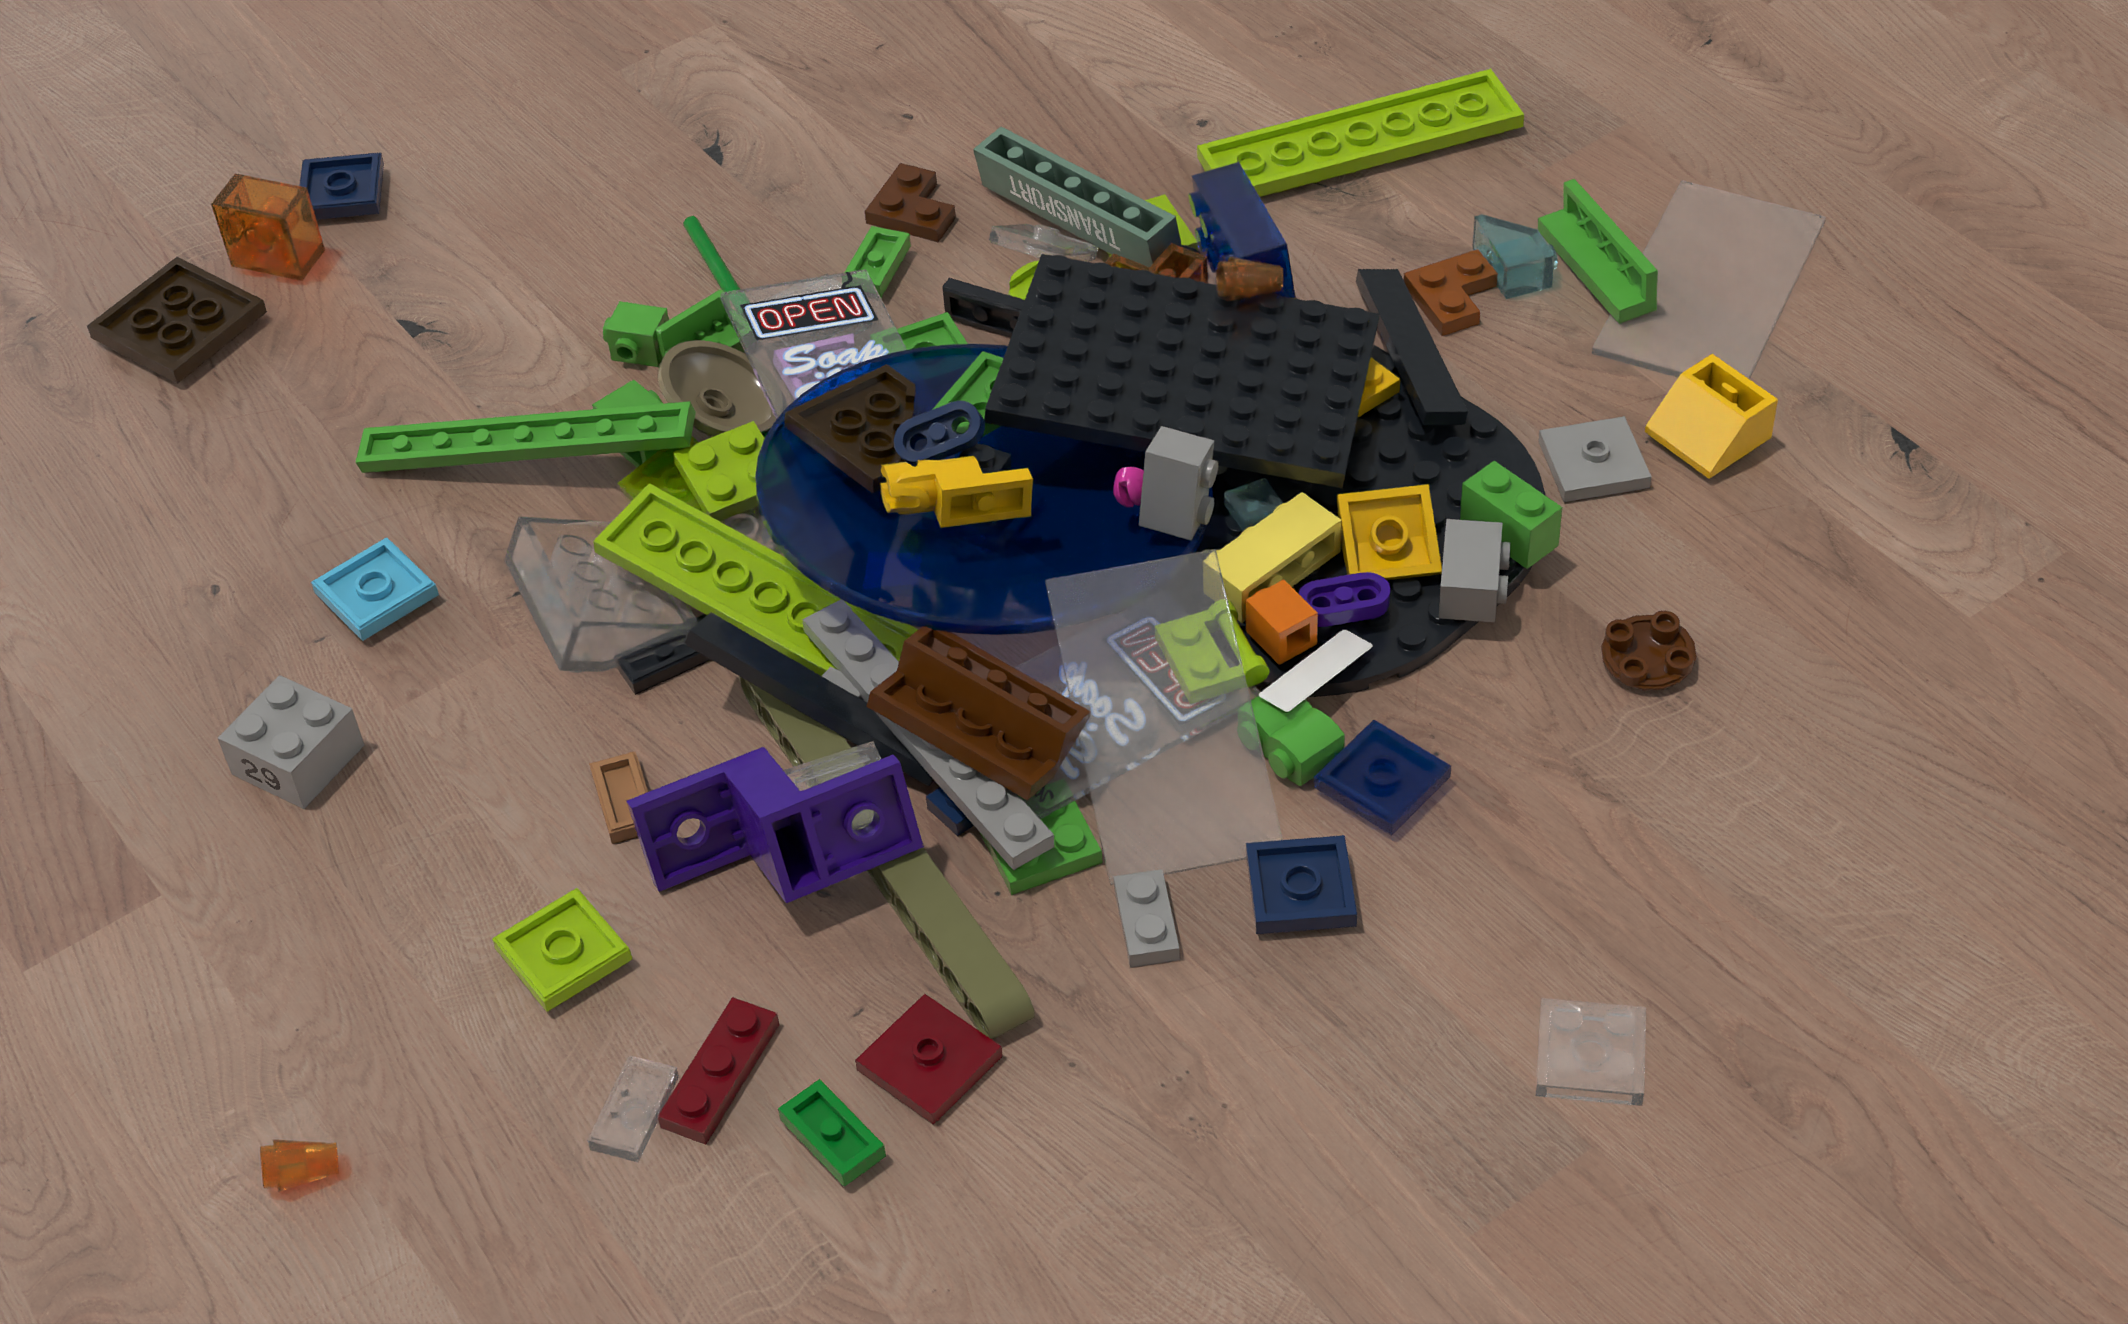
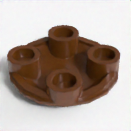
M1666 610L1658 611L1654 615H1636L1624 620L1617 619L1611 621L1606 627L1605 638L1601 645L1603 663L1610 674L1625 685L1642 690H1662L1679 684L1692 672L1697 658L1695 642L1686 629L1680 626L1678 616Z

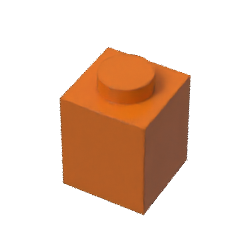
M1284 579L1268 588L1257 591L1253 596L1246 599V632L1279 665L1317 645L1318 612Z

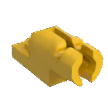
M974 456L945 460H917L916 467L907 462L885 464L881 467V473L887 481L886 483H881V494L888 513L896 512L907 515L934 511L941 528L1031 516L1033 478L1028 468L983 474Z

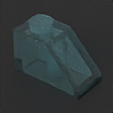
M1483 214L1474 217L1473 250L1479 249L1498 273L1497 287L1505 299L1552 287L1553 272L1558 266L1557 254L1554 247L1546 243L1537 229Z

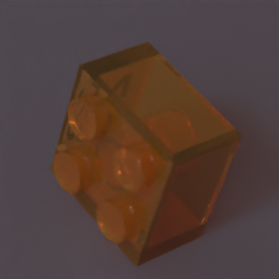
M234 174L211 203L232 267L303 281L325 251L306 187Z

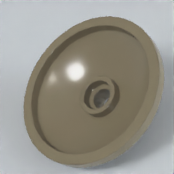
M702 340L683 342L668 350L659 366L658 383L668 403L690 401L696 412L693 427L705 434L714 437L754 421L762 435L775 427L783 409L782 396L774 379L759 363L732 347Z

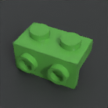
M722 289L663 323L656 329L661 359L664 358L665 354L672 347L687 341L702 340L716 342L732 347L742 353L759 343L750 325L730 310L728 294Z

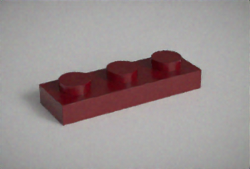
M732 997L658 1114L660 1128L706 1145L779 1027L778 1014Z

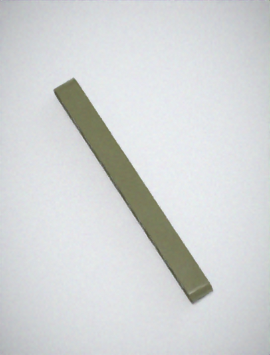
M739 676L742 690L750 706L808 788L864 766L843 736ZM873 810L859 812L852 821V829H863L868 826L874 816ZM924 848L866 871L977 1030L990 1039H994L1035 1017L1032 1002L1025 988Z

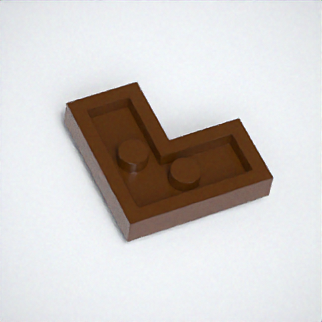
M900 163L864 212L866 224L910 233L911 236L939 243L956 218L955 205L928 199V196L937 185L936 172Z

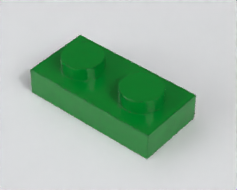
M820 1079L778 1108L779 1117L783 1124L844 1187L886 1157L884 1144Z

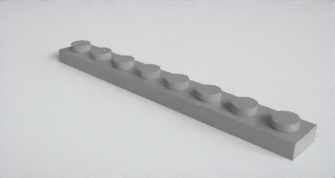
M843 599L802 619L806 635L835 668L841 671L860 692L865 702H868L871 690L897 671L899 664L897 659ZM875 712L1013 870L1054 847V834L1019 795Z

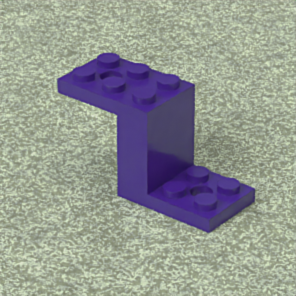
M761 747L626 801L653 884L659 892L750 855L785 903H789L924 847L900 761L894 755L800 791L765 747ZM873 810L874 816L868 826L863 829H852V821L859 812ZM692 818L700 820L699 829L694 835L687 838L677 836L678 828L682 822Z

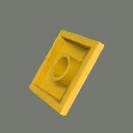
M1429 484L1337 495L1338 517L1341 519V549L1348 575L1371 572L1384 577L1386 580L1442 574Z

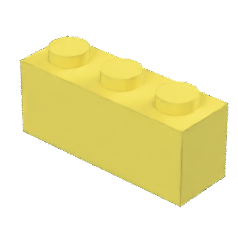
M1301 492L1287 503L1280 504L1269 516L1256 525L1246 528L1239 537L1222 549L1215 550L1203 561V594L1215 603L1221 600L1232 602L1238 612V620L1243 623L1246 621V599L1253 596L1257 591L1268 588L1283 579L1293 587L1341 552V519Z

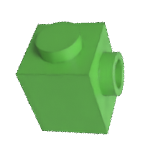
M619 301L614 313L606 319L603 327V339L605 342H608L611 360L659 367L662 359L656 329L669 320L667 308Z

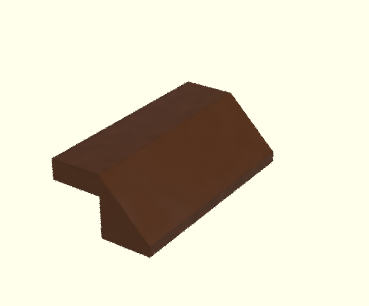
M931 620L904 641L897 671L870 691L866 706L1026 800H1029L1055 776L1091 714V711Z

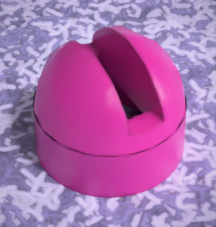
M1125 467L1117 472L1113 485V493L1117 502L1125 507L1141 505L1144 470L1136 467Z

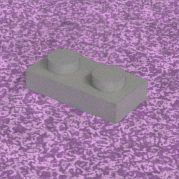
M1163 869L1113 876L1114 890L1130 968L1180 960L1179 944Z

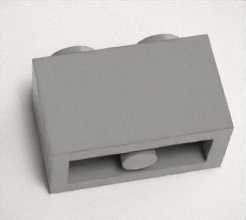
M1163 426L1160 427L1145 452L1139 526L1192 540L1200 524H1208L1214 507V498L1208 497L1209 488L1212 487L1218 471V461L1212 460L1214 440Z
M1446 519L1439 618L1495 622L1497 603L1506 604L1508 576L1499 575V569H1509L1510 542H1501L1502 523Z

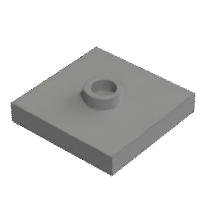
M1625 416L1539 430L1538 442L1563 502L1650 488L1652 476Z

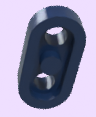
M953 401L903 422L895 433L894 447L898 455L912 466H917V460H941L976 445L984 434L985 422L980 412L971 403ZM969 422V428L965 433H956L960 423ZM923 438L927 439L926 447L920 451H915L916 442Z

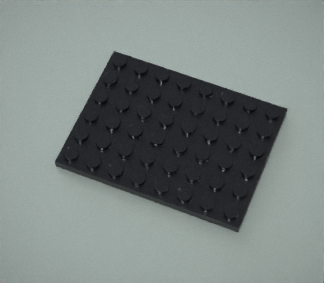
M1041 254L986 404L984 422L1146 452L1160 427L1163 426L1214 440L1212 460L1218 461V466L1342 488L1380 314L1368 312L1361 308L1328 305L1317 300L1306 301L1283 297L1271 292L1261 293L1238 289L1232 285L1221 286L1198 282L1186 277L1176 278L1153 274L1147 270L1136 271L1110 266L1101 262L1091 263L1069 259L1062 255L1051 256Z

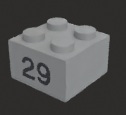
M281 675L218 737L232 775L302 809H305L364 746L352 708Z

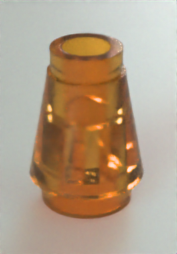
M1230 257L1228 261H1220L1216 270L1217 292L1219 296H1229L1231 301L1280 292L1282 289L1283 271L1280 265Z
M273 1139V1145L260 1146L264 1189L277 1187L278 1192L329 1177V1175L339 1174L336 1142Z

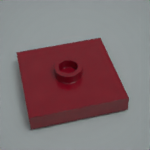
M924 994L876 1039L855 1062L857 1071L934 1125L1003 1055L1001 1045Z

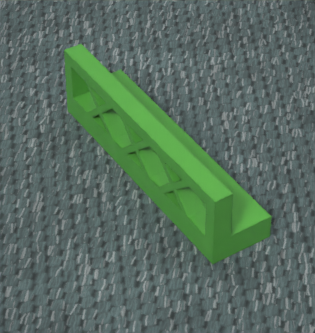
M1575 179L1563 182V209L1539 217L1538 232L1619 324L1657 310L1658 270Z

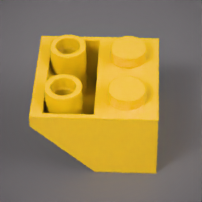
M1711 354L1680 374L1646 424L1645 433L1710 479L1772 438L1778 399L1720 358Z

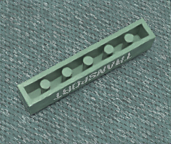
M1000 127L973 149L984 187L1140 270L1150 271L1153 274H1160L1183 254L1176 216L1031 141Z

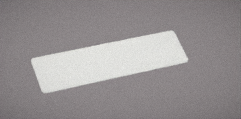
M1342 630L1259 693V697L1283 711L1289 712L1371 649L1373 645L1348 630Z

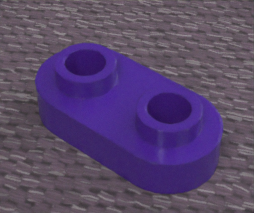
M1371 572L1311 581L1305 584L1298 593L1318 612L1317 627L1377 618L1383 615L1390 605V585L1384 577Z

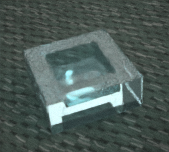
M1265 478L1224 492V505L1242 531L1256 525L1273 513L1276 507L1283 504Z

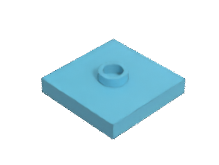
M387 537L311 582L314 593L362 641L439 595L436 584Z

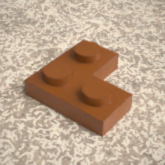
M1479 249L1405 272L1403 280L1412 298L1441 336L1480 324V310L1470 299L1469 295L1496 287L1498 273Z

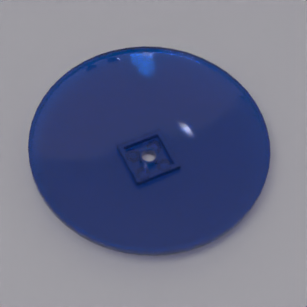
M952 344L921 347L890 353L845 368L823 379L802 393L782 412L766 435L757 459L755 475L756 496L762 521L779 550L803 575L829 593L868 612L918 627L925 626L939 631L983 635L1028 634L1076 626L1112 615L1140 602L1173 579L1192 559L1204 538L1208 524H1200L1192 540L1139 526L1141 505L1125 507L1117 502L1113 493L1117 472L1125 467H1136L1144 470L1145 452L1001 426L982 437L977 444L988 445L993 449L1012 454L1010 470L1029 469L1033 478L1031 516L941 528L934 511L907 515L896 512L888 513L883 503L881 490L872 494L785 428V412L886 364L916 385L913 417L931 411L982 351L1004 358L1008 347L1006 345ZM927 439L918 440L915 444V451L924 449L927 445ZM962 451L941 460L958 458ZM1212 487L1209 488L1208 497L1213 498Z

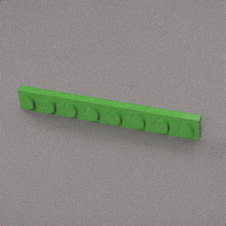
M688 401L364 428L355 463L362 473L687 448L690 447L696 412L691 402Z

